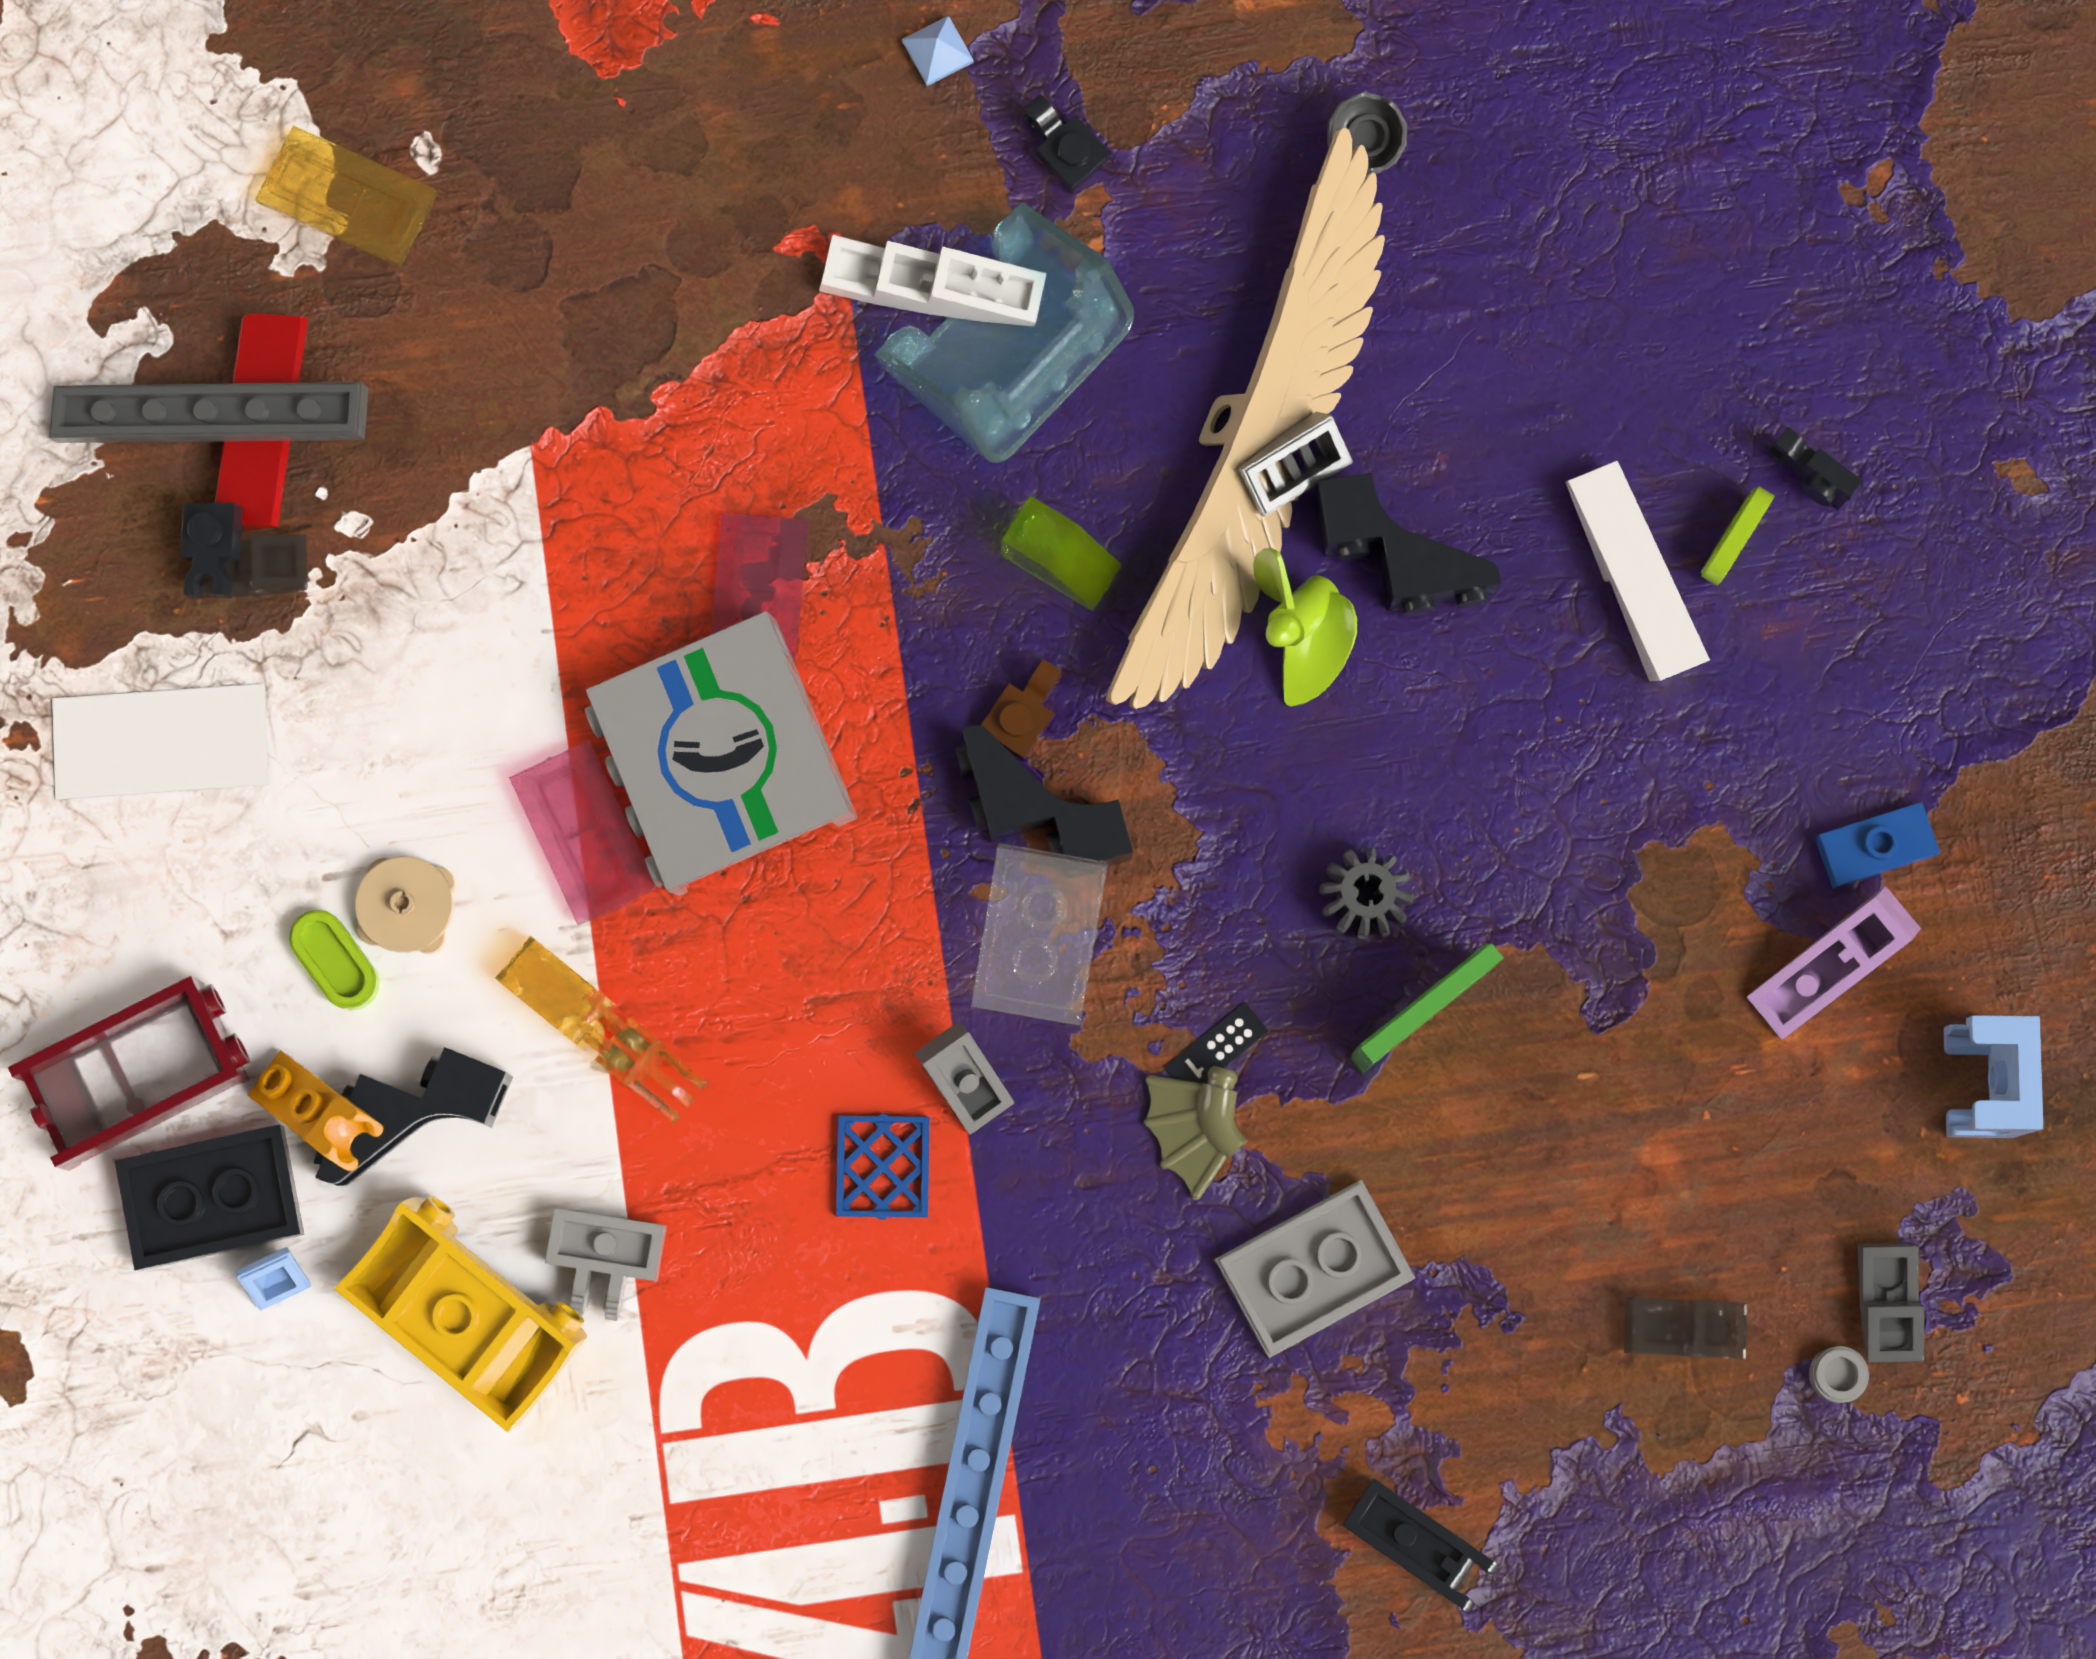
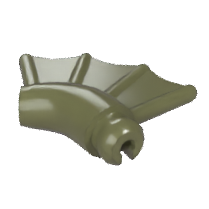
M1212 1066L1208 1070L1207 1084L1148 1075L1145 1078L1150 1092L1151 1106L1148 1116L1144 1120V1125L1153 1132L1160 1143L1162 1150L1160 1167L1162 1169H1170L1183 1178L1193 1200H1199L1226 1159L1233 1156L1248 1142L1237 1128L1234 1120L1237 1091H1233L1238 1079L1237 1073L1233 1070Z

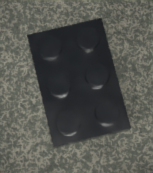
M274 1125L114 1161L134 1271H144L305 1235L283 1125Z

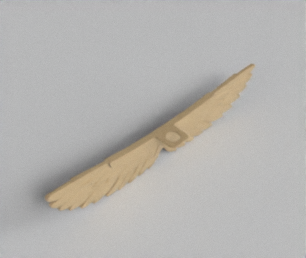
M1346 127L1336 130L1316 184L1312 185L1290 266L1286 269L1274 314L1245 394L1219 396L1214 401L1204 424L1199 442L1204 446L1224 445L1194 513L1168 559L1170 562L1128 637L1129 645L1106 695V700L1113 705L1126 701L1130 696L1129 706L1133 709L1147 706L1154 697L1156 701L1164 702L1174 693L1178 684L1181 688H1189L1199 674L1201 666L1203 669H1212L1220 657L1224 642L1227 644L1234 642L1240 626L1242 608L1245 613H1251L1258 600L1260 587L1256 583L1253 568L1256 554L1264 548H1273L1278 550L1279 553L1281 551V527L1288 528L1290 526L1293 511L1291 501L1265 517L1261 516L1238 468L1301 420L1316 411L1328 414L1335 408L1341 398V394L1331 392L1341 387L1353 372V367L1346 364L1357 356L1363 344V338L1358 336L1363 334L1373 312L1372 307H1364V305L1375 291L1381 276V271L1374 270L1382 254L1385 241L1384 235L1375 236L1380 225L1382 203L1373 204L1377 190V177L1375 173L1367 174L1368 155L1365 147L1357 145L1352 151V138L1350 131ZM1231 407V415L1227 424L1220 432L1214 433V426L1219 415L1226 408ZM1281 459L1275 464L1285 483L1290 479V476ZM1266 469L1258 473V477L1268 496L1275 488ZM1299 496L1292 499V501H1297Z

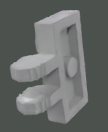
M554 1208L545 1264L576 1269L570 1308L575 1309L582 1316L590 1300L591 1271L611 1274L603 1310L605 1312V1319L617 1321L621 1312L626 1277L658 1281L667 1226Z

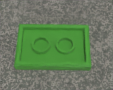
M1486 943L1361 1043L1351 1054L1352 1057L1350 1059L1363 1074L1489 973L1504 957L1492 943L1490 945Z

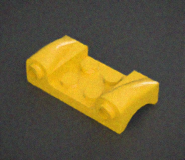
M429 1195L425 1200L420 1197H413L402 1201L395 1209L389 1223L373 1246L339 1282L334 1290L508 1433L521 1424L587 1339V1334L581 1327L584 1319L575 1309H571L568 1304L558 1301L555 1306L546 1302L540 1305L535 1304L454 1237L458 1232L457 1226L452 1221L455 1213L440 1199Z

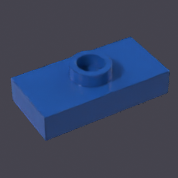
M1922 802L1825 832L1815 837L1832 889L1941 854Z

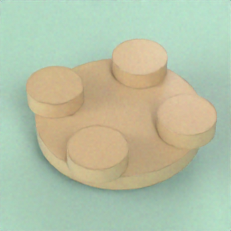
M409 856L390 859L380 858L372 862L356 895L355 910L358 919L357 933L359 938L368 945L380 946L396 953L420 951L424 954H434L441 950L446 940L445 931L453 914L452 893L455 890L456 882L452 873L446 868L434 867L425 860Z

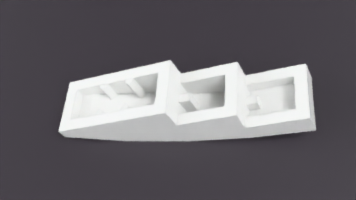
M833 235L819 291L924 314L1034 327L1046 273L943 246L940 254L891 241H887L885 248Z

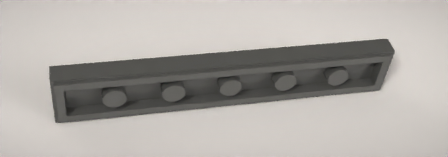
M363 382L54 386L49 438L56 443L365 440L369 387Z

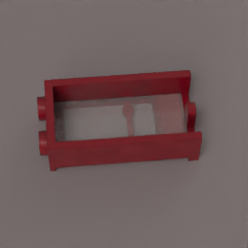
M189 976L7 1067L11 1076L24 1081L36 1105L30 1109L31 1116L40 1129L48 1131L58 1152L50 1157L55 1168L70 1171L104 1151L240 1083L243 1084L250 1080L244 1068V1065L250 1063L249 1055L236 1033L228 1035L220 1019V1016L226 1014L227 1011L213 984L205 986L202 981Z

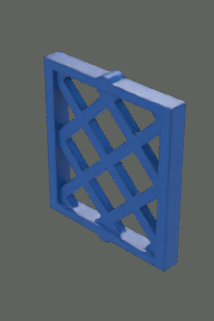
M887 1114L879 1116H838L836 1217H877L880 1220L887 1218H928L930 1117L888 1116ZM855 1123H874L878 1129L863 1142L850 1127ZM894 1123H913L917 1127L904 1142L889 1128ZM845 1133L858 1146L846 1160ZM883 1133L898 1147L884 1161L869 1148ZM921 1135L922 1162L908 1148ZM863 1153L878 1166L864 1181L849 1167ZM902 1153L916 1166L903 1181L889 1168ZM844 1172L858 1185L845 1199ZM884 1172L897 1187L882 1201L869 1185ZM922 1173L920 1200L907 1186ZM863 1191L877 1205L872 1211H853L849 1207ZM903 1192L916 1207L912 1211H892L888 1205Z

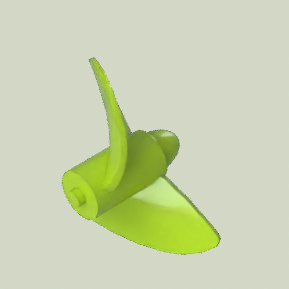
M1264 548L1255 556L1253 562L1254 576L1257 585L1267 596L1281 602L1268 617L1266 639L1274 647H1284V701L1286 705L1292 707L1304 704L1319 696L1333 683L1342 671L1357 636V616L1350 600L1339 594L1337 587L1323 576L1315 575L1309 577L1291 593L1281 554L1276 549Z

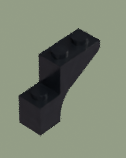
M1372 473L1318 481L1314 498L1324 556L1338 554L1339 560L1352 561L1366 558L1371 555V549H1378L1388 611L1402 609L1403 615L1415 616L1434 611L1436 609L1435 604L1456 601L1458 608L1475 607L1488 603V596H1493L1501 585V578L1496 564L1409 532L1393 522L1379 502Z
M974 725L962 728L964 744L954 747L962 778L973 776L978 796L969 799L976 829L987 828L991 842L1054 825L1056 832L1047 834L1049 848L1055 866L1065 863L1068 877L1132 860L1133 849L1119 799L1094 805L1074 804L1063 801L1052 795L985 727Z
M446 1047L443 1048L440 1058L432 1056L425 1067L420 1081V1086L426 1089L422 1098L360 1074L356 1084L349 1082L341 1095L383 1125V1132L378 1137H373L369 1133L364 1132L358 1134L353 1139L350 1151L358 1160V1166L354 1171L343 1169L317 1151L314 1165L318 1166L319 1169L315 1178L336 1186H347L420 1128L437 1120L450 1118L466 1119L492 1128L513 1076L503 1070Z

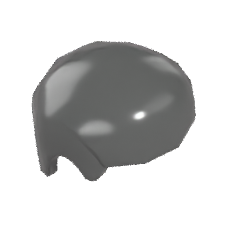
M1367 91L1359 92L1340 102L1328 119L1326 135L1328 147H1330L1336 130L1346 127L1351 134L1352 151L1357 145L1365 147L1368 155L1367 174H1379L1397 163L1407 146V123L1398 106L1384 96Z

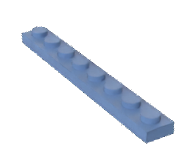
M985 1288L909 1659L968 1658L1040 1298Z

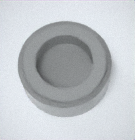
M1835 1346L1823 1349L1813 1358L1809 1368V1380L1813 1390L1824 1400L1833 1403H1846L1857 1399L1865 1391L1869 1381V1371L1865 1360L1858 1352L1848 1347Z

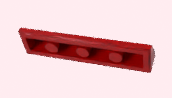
M259 313L244 315L241 323L232 384L299 383L308 318L295 315ZM224 441L215 503H236L243 507L242 531L275 528L278 526L290 441Z

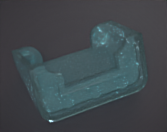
M1023 202L997 225L993 235L992 249L997 261L1046 273L1034 327L948 317L930 337L916 326L901 328L891 334L885 344L875 353L883 368L973 450L991 463L1005 461L1013 455L1124 339L1134 320L1133 305L1109 260Z

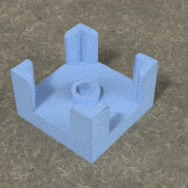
M1970 1016L1966 1018V1025L1954 1024L1945 1026L1944 1051L1947 1054L1988 1055L1989 1100L1976 1101L1972 1109H1951L1947 1111V1137L2014 1138L2043 1130L2040 1016Z

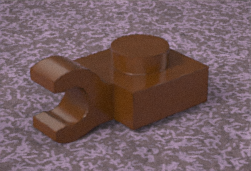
M1043 659L1024 691H1020L1009 683L981 724L1007 750L1024 761L1055 717V713L1043 706V704L1062 678V670Z

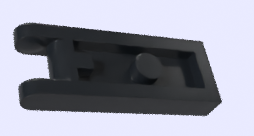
M1374 1478L1371 1479L1341 1524L1348 1531L1467 1613L1471 1612L1475 1603L1468 1596L1457 1590L1473 1565L1476 1563L1480 1569L1492 1575H1495L1500 1567L1489 1557Z

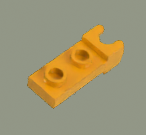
M282 1050L277 1053L247 1094V1096L303 1138L315 1150L347 1171H354L358 1166V1160L350 1151L353 1139L358 1134L364 1132L369 1133L373 1137H378L383 1132V1125Z

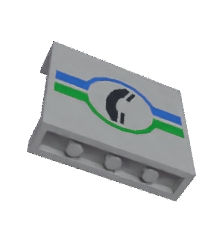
M767 611L586 689L591 702V706L585 708L588 722L597 738L604 736L612 754L605 758L607 769L618 788L625 786L632 804L625 808V812L635 835L638 838L642 836L646 838L652 855L646 857L645 861L649 873L658 888L665 886L667 892L680 896L688 892L687 884L828 823H833L840 827L858 819L777 620Z

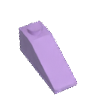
M1885 886L1750 993L1747 998L1783 1040L1912 941L1921 928Z

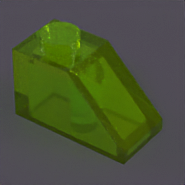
M1031 495L1001 540V554L1003 557L1092 612L1122 567L1111 554L1077 523Z

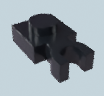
M1789 427L1784 430L1766 453L1779 464L1797 473L1798 475L1795 479L1803 484L1802 488L1806 495L1822 506L1831 505L1839 510L1863 481L1822 449L1813 450Z
M183 503L180 557L187 561H193V565L184 581L185 596L192 599H202L203 584L208 578L213 577V595L221 599L232 598V581L226 571V561H240L243 507L236 503Z

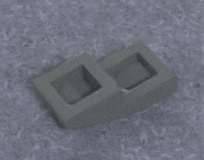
M1914 1242L1858 1243L1859 1299L1866 1361L1868 1363L1924 1361V1305L1919 1302V1246Z

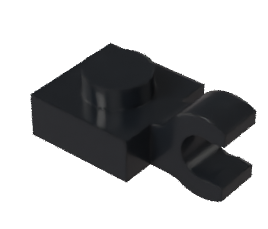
M1041 94L1024 107L1026 114L1023 116V119L1044 141L1036 148V156L1070 194L1110 161L1111 153L1077 115L1064 125L1054 108Z

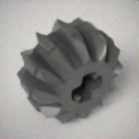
M1370 846L1365 850L1362 864L1351 849L1343 854L1346 869L1338 864L1330 863L1326 873L1337 883H1324L1319 888L1320 895L1337 899L1323 908V915L1325 917H1332L1339 912L1343 914L1344 917L1336 927V931L1340 934L1345 933L1352 922L1358 924L1356 931L1358 941H1365L1368 938L1370 924L1373 925L1380 938L1387 937L1390 934V928L1386 918L1395 924L1402 925L1407 919V915L1396 905H1408L1414 900L1413 893L1396 888L1409 881L1411 878L1409 872L1401 871L1393 876L1389 872L1394 866L1397 857L1389 854L1381 865L1375 864L1376 849ZM1367 882L1373 884L1377 888L1373 897L1379 903L1374 905L1373 901L1369 900L1366 906L1360 904L1356 900L1359 890L1353 885L1359 883L1360 887L1363 888Z

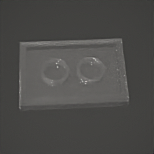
M998 844L971 1007L1080 1026L1108 862Z

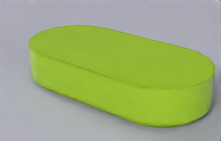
M1760 486L1752 489L1700 572L1702 573L1701 577L1716 586L1721 583L1767 511L1775 495Z
M312 910L299 916L293 923L289 933L290 946L295 956L325 997L332 1004L344 1010L353 1011L368 1006L375 999L379 991V975L374 965L344 924L336 916L323 910Z

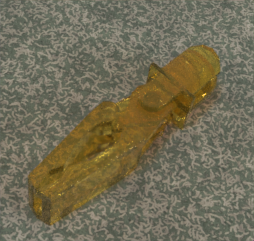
M531 935L495 977L496 980L580 1049H583L587 1044L599 1053L594 1059L673 1125L680 1118V1115L670 1108L657 1094L652 1093L643 1086L642 1083L650 1076L687 1107L695 1098L657 1068L662 1058L673 1066L679 1074L689 1079L701 1090L709 1082L634 1019L629 1017L626 1023L613 1013L617 1006ZM602 1026L615 1035L610 1041L598 1032ZM644 1049H645L646 1052L640 1057L639 1055H640V1054L644 1051ZM629 1068L631 1069L626 1076L622 1074L625 1073Z

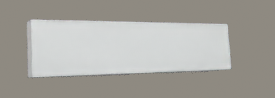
M1618 461L1566 481L1565 483L1604 582L1610 581L1649 681H1661L1710 661Z

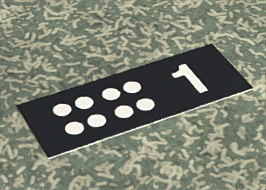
M1244 1002L1164 1068L1173 1079L1207 1083L1208 1070L1212 1066L1227 1067L1269 1033V1031L1246 1002Z

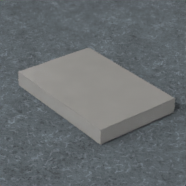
M1362 1180L1215 1259L1219 1270L1267 1358H1271L1415 1279L1412 1270Z

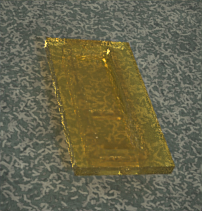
M293 125L276 159L272 162V167L255 201L260 205L401 267L417 234L422 229V224L438 195V191Z

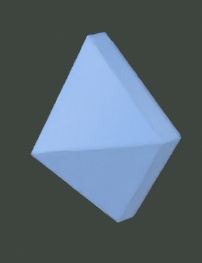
M949 16L902 39V43L926 86L974 63L972 56Z
M288 1247L267 1253L235 1271L237 1278L260 1311L311 1287L309 1279Z

